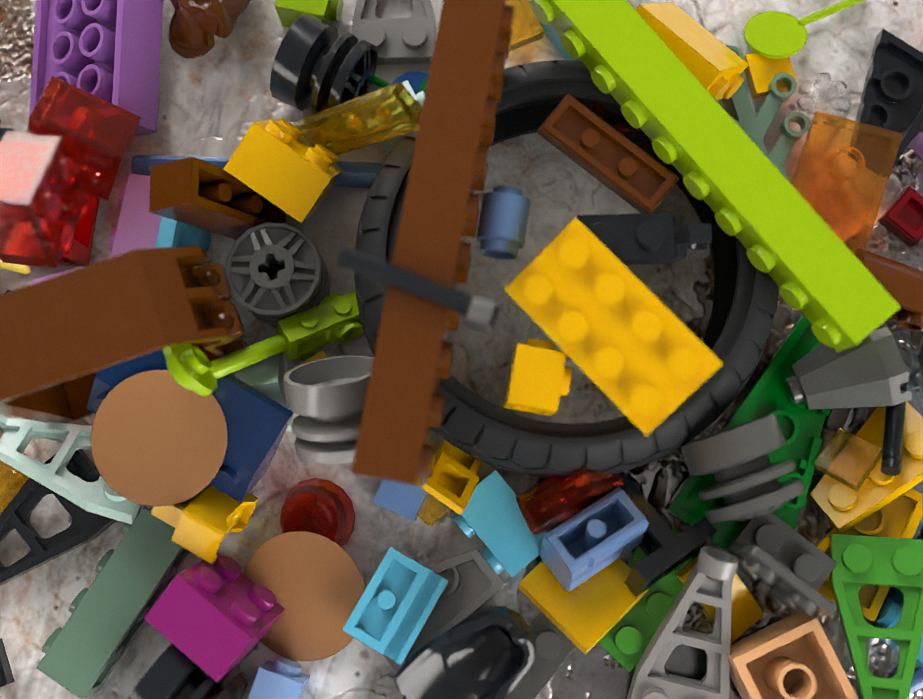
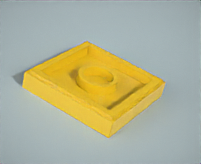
M620 558L570 592L564 590L543 560L518 584V589L585 655L649 590L647 589L635 597L624 583L632 569Z

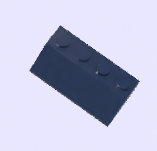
M163 348L100 369L94 379L86 409L96 414L109 392L119 383L133 375L151 370H168ZM228 374L217 379V389L212 392L223 411L228 437L222 465L209 484L241 503L267 472L294 413L232 374Z

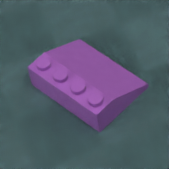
M36 0L28 136L34 138H130L157 132L163 0Z

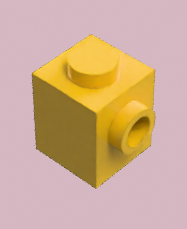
M526 339L525 345L517 343L512 351L503 408L547 416L556 413L560 395L567 396L571 384L572 367L565 366L567 354L554 350L555 344L546 340Z

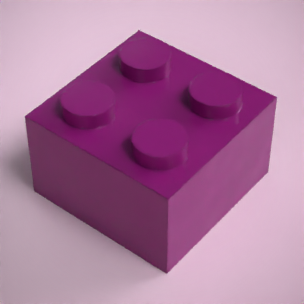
M217 552V558L212 564L201 560L178 573L144 619L218 682L254 651L285 609L277 603L275 595L268 588L256 585L242 573V568L235 560Z

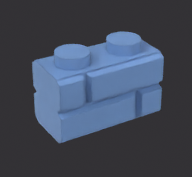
M618 487L544 535L540 556L564 590L570 592L620 558L622 552L627 553L639 545L643 540L649 523L626 493Z

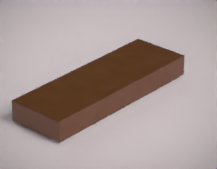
M570 94L563 98L539 127L538 134L641 214L652 213L679 180V177Z

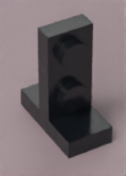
M624 472L611 474L610 477L600 482L602 487L595 491L601 499L619 487L626 493L649 523L643 540L638 545L647 557L633 566L624 582L635 597L697 555L702 547L709 544L717 532L707 518L703 517L688 529L676 535L667 516L660 510L653 508L643 496L641 486L631 475H626Z

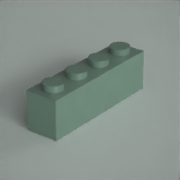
M143 507L141 511L139 510L132 525L128 523L123 525L121 532L125 534L115 550L110 549L101 558L95 569L98 576L89 589L84 588L75 597L69 607V612L72 615L63 628L59 627L49 636L42 647V652L45 655L36 669L80 699H84L101 689L143 625L145 616L163 594L190 553V551L171 541L175 528L151 514L153 507Z

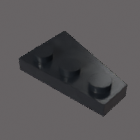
M884 28L875 39L847 151L849 158L882 179L892 171L923 124V53Z

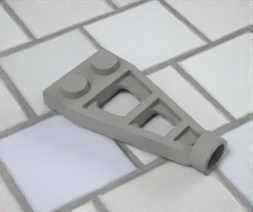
M357 0L352 18V32L359 42L366 40L377 47V65L431 64L436 40V21L431 0H411L413 14L410 18H378L375 14L378 0Z
M705 546L701 548L697 563L635 667L627 699H729L730 662L727 656L730 655L732 582L739 563V559L734 554L716 547ZM699 602L715 606L714 626L710 634L682 627L692 603ZM683 644L705 650L707 654V671L701 681L664 671L665 663L678 645Z

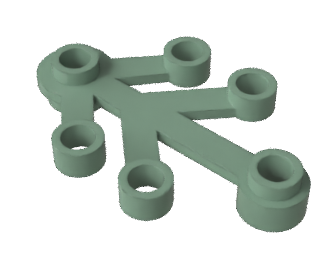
M726 45L745 61L744 54L738 47ZM787 73L775 75L769 83L768 95L756 116L743 81L739 89L730 97L736 119H732L788 180V173L783 164L795 142L800 140L809 130L810 122L808 117L801 112L788 114L780 125L781 136L769 155L763 138L782 103L789 100L797 87L796 80ZM778 81L785 82L788 85V92H779L776 89L775 83ZM788 122L798 123L801 131H792L789 128Z

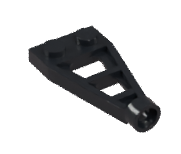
M82 449L75 451L66 466L70 473L86 482L98 481L101 476L97 467ZM55 455L48 459L45 464L51 463ZM29 477L0 515V542L10 531L16 529L31 549L26 556L8 567H5L0 561V586L96 539L117 520L88 512ZM48 494H54L72 517V523L66 530L52 537L42 538L30 524V515L43 497Z

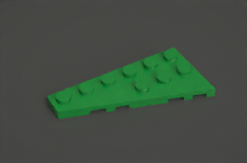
M803 313L719 431L721 432L775 413L786 443L767 455L771 463L793 460L796 468L777 477L778 482L801 478L805 492L788 500L782 507L771 511V513L794 530L800 509L804 507L823 440L820 436L825 418L829 416L831 409L806 410L803 402L795 404L785 383V378L792 376L790 367L822 343L812 331L813 324ZM689 473L664 509L688 527L703 517L707 518L705 510L723 502L722 496L708 500H700L698 496L701 490L716 482L713 473L699 476H691ZM726 520L711 523L717 532L709 543L716 548L726 550L725 547L745 520ZM764 582V583H765L766 585H768L770 588H772V589L774 588V586H772V585H770V584Z

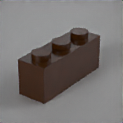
M193 156L151 167L150 213L235 240L252 227L267 222L286 223V212L223 168Z

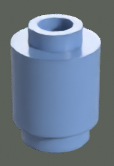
M499 185L494 187L493 192L483 195L476 239L480 243V254L501 260H514L518 258V251L524 247L530 209V200L522 196V190L519 188Z

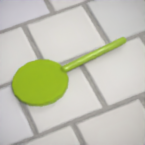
M844 0L800 19L780 11L758 13L750 18L745 25L744 40L751 50L764 57L776 59L791 57L800 52L807 42V29L805 25L866 0Z

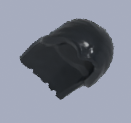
M489 606L476 610L413 654L394 675L395 685L398 692L404 695L403 699H504L519 685L533 666L536 655L534 633L521 614L506 606Z

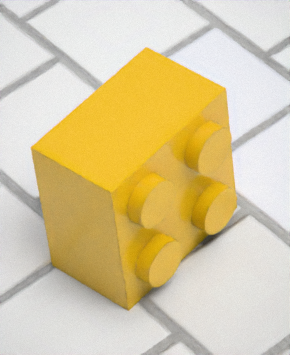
M279 118L278 121L269 119L253 122L225 165L224 170L302 223L317 211L344 171L336 165L339 158L319 144H316L313 148L299 138L302 132L283 118Z

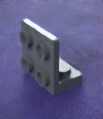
M771 512L744 521L725 547L728 552L734 554L739 559L737 569L755 581L760 578L774 586L770 593L792 610L798 608L810 616L814 611L832 616L837 607L817 591L832 572L837 562Z

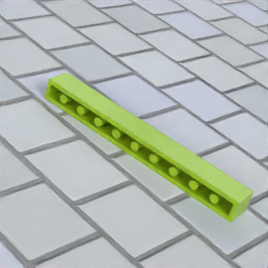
M530 0L531 9L536 18L544 25L550 24L560 36V41L565 51L572 58H579L591 71V78L598 89L605 94L610 93L621 105L622 114L627 122L636 129L641 128L652 141V147L656 155L663 162L672 164L683 176L684 185L690 194L696 199H703L714 211L715 220L719 227L726 234L736 236L747 249V257L754 267L763 273L767 272L780 287L779 293L783 300L793 309L800 310L813 324L812 331L820 342L827 347H833L837 353L853 347L901 308L627 0Z

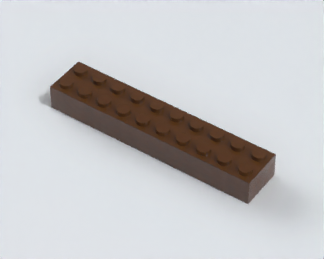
M443 0L392 261L393 265L456 290L458 283L467 284L472 243L465 241L466 236L474 238L476 236L481 194L474 192H484L488 170L489 146L492 147L497 119L495 118L497 104L501 100L505 61L510 51L515 6L507 5V0ZM387 286L351 473L414 486H421L422 476L431 478L436 448L435 445L428 444L431 427L440 428L442 423L445 399L444 393L438 392L440 378L448 380L450 378L454 357V342H449L447 339L449 330L458 332L461 314L457 311H451L450 308L446 309L442 305L438 306L435 302L431 303L427 299L423 300Z

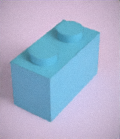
M497 470L493 471L476 485L465 510L460 515L457 513L452 517L469 539L474 534H477L487 548L481 554L494 571L499 574L505 569L511 577L516 575L540 554L541 547H543V536L547 534L545 529Z

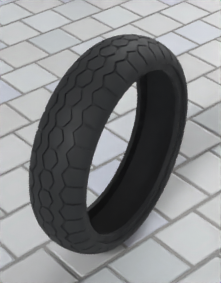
M551 60L527 63L504 69V83L501 100L497 104L495 117L497 119L492 146L521 135L538 133L539 127L567 94H570L593 113V104H596V102L602 103L605 120L609 125L628 122L622 114L621 105L610 93L605 94L598 89L591 78V71L582 61ZM420 118L397 141L378 170L365 200L356 236L355 251L358 250L391 264ZM642 129L637 132L623 133L622 135L679 177L676 185L683 191L693 206L701 223H711L712 243H709L714 270V297L710 321L702 342L723 362V365L647 436L626 415L612 420L579 424L544 422L522 417L480 398L450 374L449 380L440 378L438 392L444 393L445 399L441 427H431V430L468 455L505 470L543 478L580 479L589 473L611 475L651 463L675 451L703 432L731 405L758 364L774 322L779 285L767 272L763 273L754 267L747 257V249L735 235L730 236L719 227L715 220L714 211L703 199H696L690 194L684 185L683 176L672 164H666L656 155L652 147V141ZM354 272L359 316L366 339L374 356L388 285Z

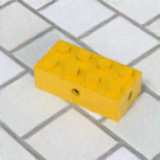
M576 217L504 289L646 436L723 365V362Z

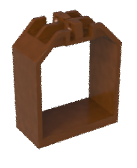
M200 246L136 249L1 294L0 414L44 423H69L94 414L86 409L94 379L100 369L165 347L191 344L198 347L208 357L210 362L248 347L247 343L242 339L229 343L245 333L235 305L228 300L231 298L230 284L224 267L219 262L194 267V265L209 261L206 252Z

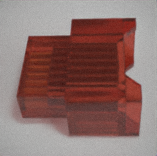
M582 469L569 478L556 475L550 476L516 497V501L530 532L533 535H538L557 528L605 495L622 486L623 483L618 473L606 474L596 471L587 473L586 469Z

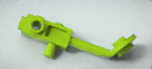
M355 291L343 296L339 293H334L324 298L318 306L278 321L277 335L211 362L198 347L191 344L165 347L163 352L170 374L181 386L188 390H193L200 395L208 396L217 389L218 378L281 352H284L288 361L296 358L305 361L314 355L315 350L337 341L349 343L355 340L363 332V326L359 316Z

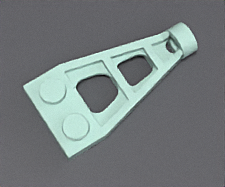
M0 415V433L3 434L0 438L1 461L88 512L132 525L142 506L141 504L132 502L119 495L105 482L102 476L99 477L98 481L86 482L70 473L66 468L75 451L85 448L91 449L92 426L56 422L44 423L34 420L7 418ZM32 438L49 439L62 443L51 463L45 464L23 454Z

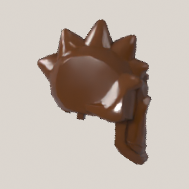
M170 0L175 8L169 26L171 48L180 56L189 59L207 54L215 47L214 34L219 38L230 36L238 17L247 8L251 0Z

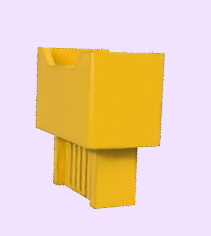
M208 484L201 492L186 501L170 506H153L151 514L175 528L171 541L212 564L217 558V552L222 540L230 532H242L247 527L259 498L249 493L240 503Z

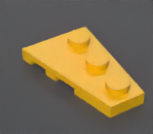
M907 401L905 405L902 465L899 475L889 476L881 472L886 406L877 407L810 493L812 501L840 535L923 481V417Z
M911 488L841 535L912 539L923 516V494ZM835 527L815 545L828 556L829 536L831 534H840ZM829 574L817 592L835 603ZM864 585L860 588L858 599L865 619L875 622L890 587Z

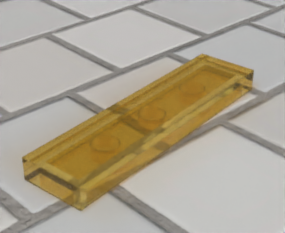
M397 82L294 121L291 124L302 132L299 137L302 141L313 148L316 144H319L338 156L417 131L422 108L401 82Z

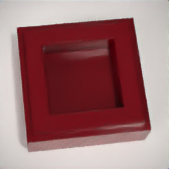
M908 186L877 221L910 248L917 245L923 238V196Z

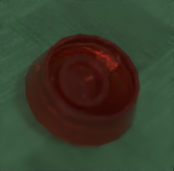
M312 478L301 481L289 490L282 502L280 515L282 534L294 531L312 532L327 537L342 547L347 543L354 531L355 512L352 501L341 487L330 480Z

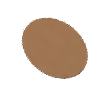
M151 370L138 373L125 379L113 388L99 406L91 430L93 459L105 482L122 497L146 506L161 507L178 504L197 495L216 476L226 453L227 425L223 411L212 393L208 396H203L193 390L184 388L172 377L169 370Z
M294 531L269 539L253 553L243 574L256 585L268 588L275 595L277 603L285 609L261 640L267 648L288 659L318 661L335 655L353 640L354 637L342 629L363 595L365 586L357 565L341 546L329 538L316 533Z

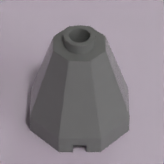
M887 326L875 329L857 345L838 353L833 347L830 348L821 343L790 367L792 376L785 378V383L795 404L803 402L806 410L884 407L912 400L911 390L901 391L900 384L909 382L908 371L893 335Z

